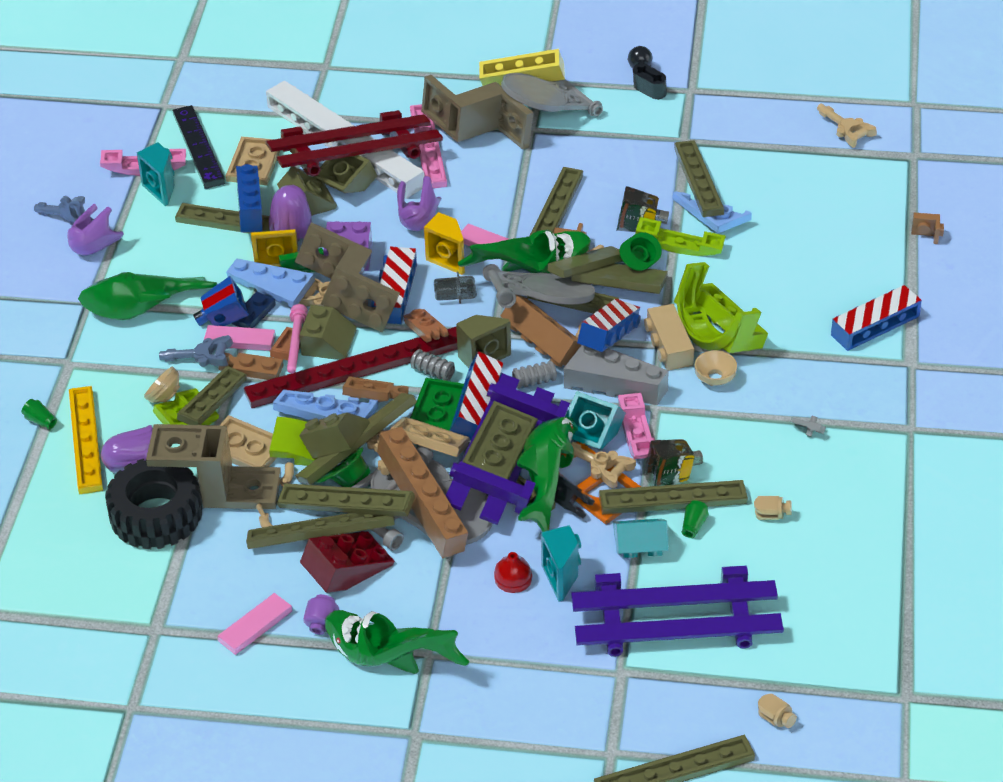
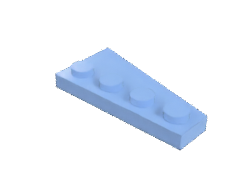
M238 258L226 271L227 277L231 276L234 282L247 288L254 287L257 289V292L272 295L280 303L282 301L287 302L289 307L299 304L315 282V277L312 273Z
M282 390L273 402V410L298 416L306 420L314 418L320 420L334 413L337 415L350 413L368 419L378 409V400L370 399L369 403L358 402V398L349 397L348 401L335 399V395L326 394L325 396L314 397L313 393Z

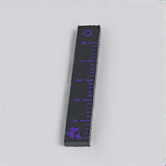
M193 106L173 109V116L204 189L224 185V176Z

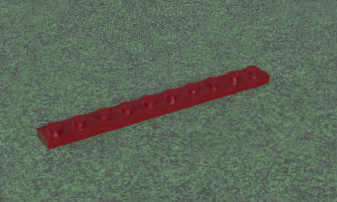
M457 328L447 329L448 336L446 337L440 335V339L437 340L431 337V342L426 343L421 337L301 370L293 374L245 386L244 394L252 409L273 403L282 390L311 392L346 382L348 377L360 378L409 364L414 352L418 349L435 356L457 350Z

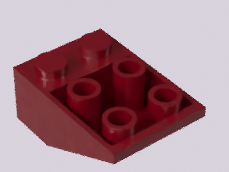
M368 531L309 538L300 560L302 566L326 593L347 590L391 567L395 562Z

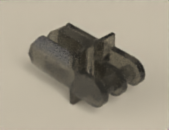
M457 272V277L437 278L433 282L435 299L437 301L459 299V304H461V300L473 299L477 296L475 278L473 276H459V272Z

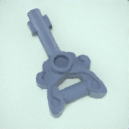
M63 196L59 206L39 202L34 205V211L47 216L59 214L73 225L85 212L83 207L85 197L78 196L71 200L68 196Z
M229 335L213 340L206 338L194 349L176 350L174 348L160 351L159 359L169 362L175 359L195 358V361L201 367H205L208 364L228 366L225 350L232 346L233 340Z

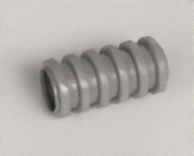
M421 349L415 351L411 358L412 369H417L420 372L424 371L425 374L430 373L431 376H436L438 379L449 381L454 374V362H448L447 359H442L439 356L436 357L434 354L429 355L428 352H423Z
M550 360L547 364L541 362L540 365L536 363L533 367L531 365H527L526 368L522 366L520 370L514 368L512 377L520 380L517 389H520L521 386L528 387V384L534 386L536 382L537 384H542V381L547 383L550 379L555 381L557 371L555 364Z

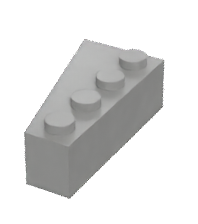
M581 345L564 367V388L570 390L573 387L583 388V392L593 393V390L605 392L606 396L614 398L618 395L641 393L644 403L658 405L668 391L669 371L609 348L604 352H600Z

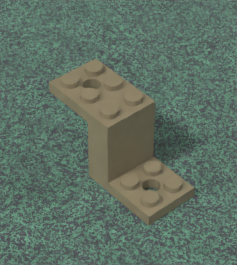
M428 75L424 77L421 112L456 142L498 129L522 150L529 148L534 112L510 97L497 82L455 95L434 76Z
M311 222L295 262L331 279L321 305L333 307L339 313L383 333L400 292L363 276L373 250ZM323 247L327 249L329 255H321L318 248ZM365 300H373L376 303V307H369Z
M153 425L146 458L147 466L197 467L203 508L256 509V505L261 504L263 509L276 510L281 480V467L232 466L227 426ZM173 444H180L178 447H171ZM252 486H259L258 489H250Z

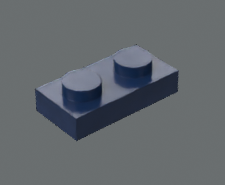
M256 291L245 303L248 316L233 322L232 325L255 328L276 306L275 298Z

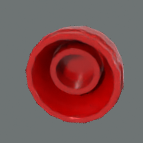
M510 552L507 556L503 557L496 564L494 571L496 585L499 589L508 593H519L526 590L530 586L533 577L529 563L515 552Z

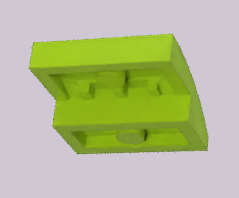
M195 388L176 392L173 401L154 404L153 413L162 424L188 425L177 420V413L199 391ZM215 411L201 425L212 424L219 419V414Z
M277 416L269 449L270 457L294 458V465L308 466L317 458H312L299 436L307 422Z

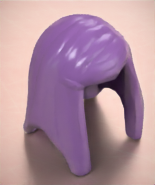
M428 176L423 178L420 202L411 201L406 203L404 199L406 183L401 181L398 186V216L401 224L411 231L423 230L424 226L435 216L438 205L442 200V197L435 196L431 178Z
M295 185L283 186L277 190L271 202L269 230L295 229L297 240L304 239L312 222L306 194Z
M93 204L68 229V245L72 251L79 255H91L123 237V231L117 232L110 229L109 216L112 210L109 206L91 221V215L98 209L96 204Z
M152 425L117 434L105 442L101 450V459L110 472L117 473L119 470L123 471L124 467L130 463L133 465L137 463V460H146L153 430Z

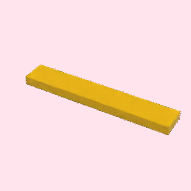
M92 386L69 389L78 492L80 495L103 491Z

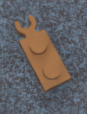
M225 353L229 367L247 374V377L264 380L277 378L280 376L284 366L283 359L238 353L237 357H233L230 353ZM218 366L220 371H222L226 367Z
M348 377L343 385L342 395L383 402L388 401L389 398L394 399L401 393L409 394V387L402 385L394 386V383Z

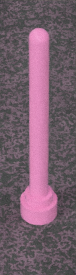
M296 304L290 310L293 328L287 371L291 374L296 372L300 345L299 335L302 330V324L305 322L308 314L307 307L302 304Z

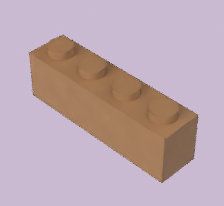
M515 295V304L510 308H505L500 316L509 319L511 329L522 333L520 337L528 343L532 344L533 342L538 352L543 355L548 354L551 357L550 360L560 368L563 365L566 366L581 347V344L577 343L578 338L528 298Z

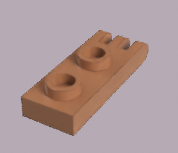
M415 309L411 313L403 315L405 324L426 343L431 342V337L437 340L440 339V335L442 337L448 336L447 328L425 309Z

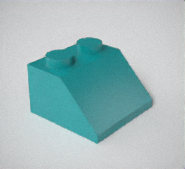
M157 142L136 153L142 186L164 206H167L175 186L173 177L175 172L171 164L172 154L170 150Z
M576 391L565 417L573 418L578 426V430L572 436V440L602 450L618 434L626 412L616 404Z
M658 518L613 521L616 552L623 554V558L638 557L640 552H648V556H662L663 551H669L667 520Z
M570 525L541 532V565L558 602L563 601L578 578V566L581 565V558L578 549L581 548V540L578 534L573 533Z

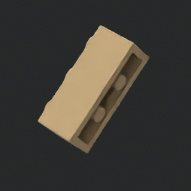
M674 304L648 308L647 318L644 319V326L646 331L651 334L653 347H657L659 361L664 363L668 371L693 366L694 347Z

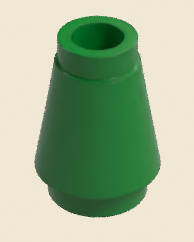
M29 399L22 407L21 413L28 421L48 430L52 429L57 423V418L40 400Z
M693 500L690 504L686 505L681 531L683 536L695 538L709 516L708 506L705 503Z

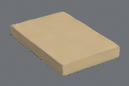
M241 136L226 173V182L237 183L236 166L250 164L258 166L259 185L267 186L275 167L277 156L280 151L271 152L267 147L266 140L272 139Z
M230 415L219 425L227 426L233 464L240 467H269L276 460L277 457H270L269 453L273 433Z
M405 416L390 428L391 430L402 426L412 443L454 457H458L468 447L470 438Z

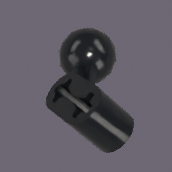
M640 45L632 48L629 51L627 60L633 69L634 88L652 99H663L667 95L666 75L651 67L653 56L650 49Z

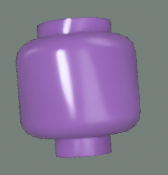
M320 594L308 601L303 622L310 628L309 630L312 633L322 635L324 632H327L325 617L329 613L339 610L335 599L328 595Z

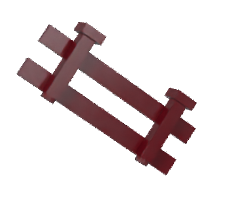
M396 110L380 113L379 122L303 134L301 126L281 129V138L266 140V145L271 152L283 150V152L290 151L292 153L277 156V161L282 168L300 165L307 175L317 176L321 171L319 162L400 148L407 158L416 159L421 154L420 144L443 141V136L437 129L410 134L407 129L430 126V120L425 114L402 118V113ZM376 134H389L391 136L317 150H310L308 147Z

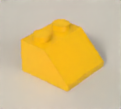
M438 212L424 226L426 261L463 275L465 273V266L460 267L458 262L464 259V239L458 221L455 218Z
M295 229L251 233L254 262L280 267L279 255L298 252L297 232Z

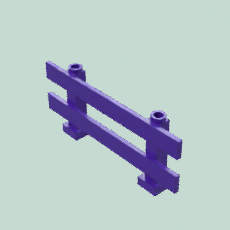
M502 373L499 382L490 384L486 395L490 397V401L465 455L494 401L537 418L538 421L535 428L543 423V421L565 417L570 403L561 400L559 406L551 403L555 393L537 387L533 396L519 391L516 388L520 380ZM460 461L459 464L453 463L449 473L453 480L445 496L453 508L461 511L471 488L489 494L479 518L498 525L507 502L516 505L514 512L518 514L528 506L536 483L526 480L524 486L516 483L522 471V468L517 464L508 480Z
M747 565L722 567L721 581L717 584L621 589V574L612 573L595 574V591L571 592L573 612L602 610L604 624L575 626L576 646L606 644L607 653L614 657L623 654V643L735 636L736 645L739 648L745 649L752 646V635L784 632L781 613L749 615L747 601L777 600L778 594L775 580L748 582ZM728 602L730 603L731 616L626 623H621L619 609Z

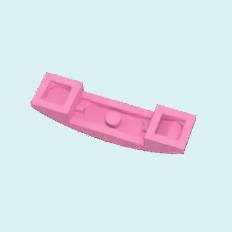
M169 149L172 154L171 164L173 170L185 166L186 149ZM101 150L100 167L121 174L140 176L137 156H123V150Z
M642 394L618 395L619 407L626 412L622 425L633 459L650 457L648 452L651 446L650 442L654 443V446L656 444L654 438L651 437L645 416Z

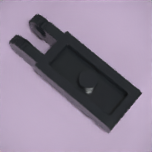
M559 474L554 501L564 509L572 511L581 518H585L587 513L574 505L576 499L580 498L587 505H593L595 500Z

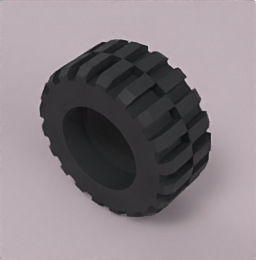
M140 459L133 465L132 463L126 465L123 471L119 470L107 486L105 499L112 530L125 543L129 541L131 546L137 548L142 546L143 549L150 550L151 547L162 549L165 548V545L171 544L173 546L178 544V540L186 539L190 535V531L193 532L196 529L198 522L202 518L203 508L199 483L193 471L188 467L147 466L146 460ZM164 498L170 500L158 507H139L141 503L151 499Z

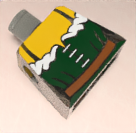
M626 186L616 231L636 232L640 217L662 221L661 223L667 224L669 211L657 209L659 200L657 196Z
M684 439L652 440L650 442L644 476L650 486L674 485L687 481L690 478L692 466L703 464V454L700 450L692 451Z

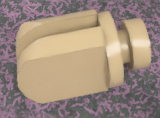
M758 496L754 501L755 515L758 520L783 519L784 513L792 515V501L786 500V503H784L783 497Z
M772 693L765 694L758 701V715L767 722L777 727L785 726L786 728H791L795 724L797 716L792 713V707Z

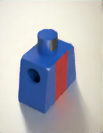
M229 276L201 296L203 309L193 314L199 326L208 321L214 326H226L248 316V311L241 289Z

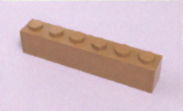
M403 427L381 432L377 453L401 491H413L415 499L411 508L442 559L464 552L468 531Z

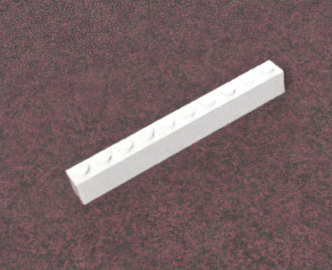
M285 80L266 91L267 107L296 127L301 126L307 134L354 126ZM364 136L323 144L329 148L376 139L371 136ZM392 149L360 155L370 160L377 174L376 180L397 193L400 182L404 181L406 183L405 199L422 190L423 178L425 177L424 171L406 158L395 153Z

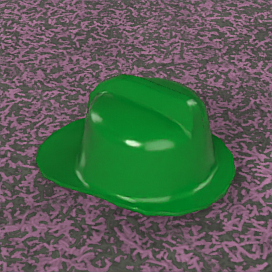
M639 232L621 244L619 253L621 259L629 268L643 271L660 259L662 248L658 239L653 235Z
M364 448L357 449L340 465L330 470L316 482L321 483L330 478L341 487H352L370 474V468L361 456Z

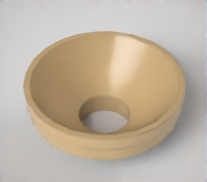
M706 351L695 360V374L701 381L710 386L724 385L735 377L737 362L732 355L724 351ZM716 373L722 377L714 379L710 378L709 375Z
M173 366L168 368L149 387L144 394V398L151 403L167 402L180 388L179 372Z

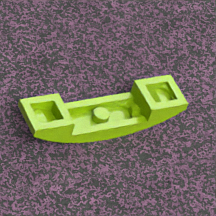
M644 217L639 219L635 234L646 232L658 239L661 248L666 251L691 256H709L722 252L726 238L725 235L704 231L703 237L663 229L661 228L662 221Z

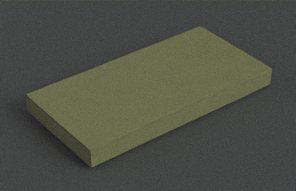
M614 263L573 275L571 281L660 294L667 280L668 271L650 268L636 271L627 265Z
M494 401L462 462L509 480L524 450L526 439L534 430L538 419Z

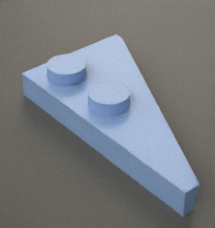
M678 191L673 192V200L717 234L752 220V213L746 210L741 214L734 212L733 206L723 205L724 215L702 217L696 200L691 199V194Z

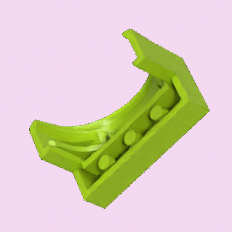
M706 262L686 264L674 303L677 305L678 315L691 341L700 348L709 351L724 349L726 352L735 353L762 349L769 334L758 324L762 312L757 308L744 312L713 283L703 284L710 267ZM707 315L711 318V321H712L713 323L719 325L722 329L725 330V332H724V333L719 332V331L711 324V322L709 321Z

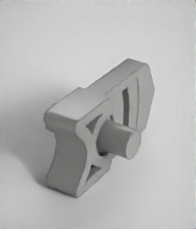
M813 415L809 422L793 417L790 420L791 423L807 427L806 435L812 437L813 431L824 434L826 426L816 423L818 417Z

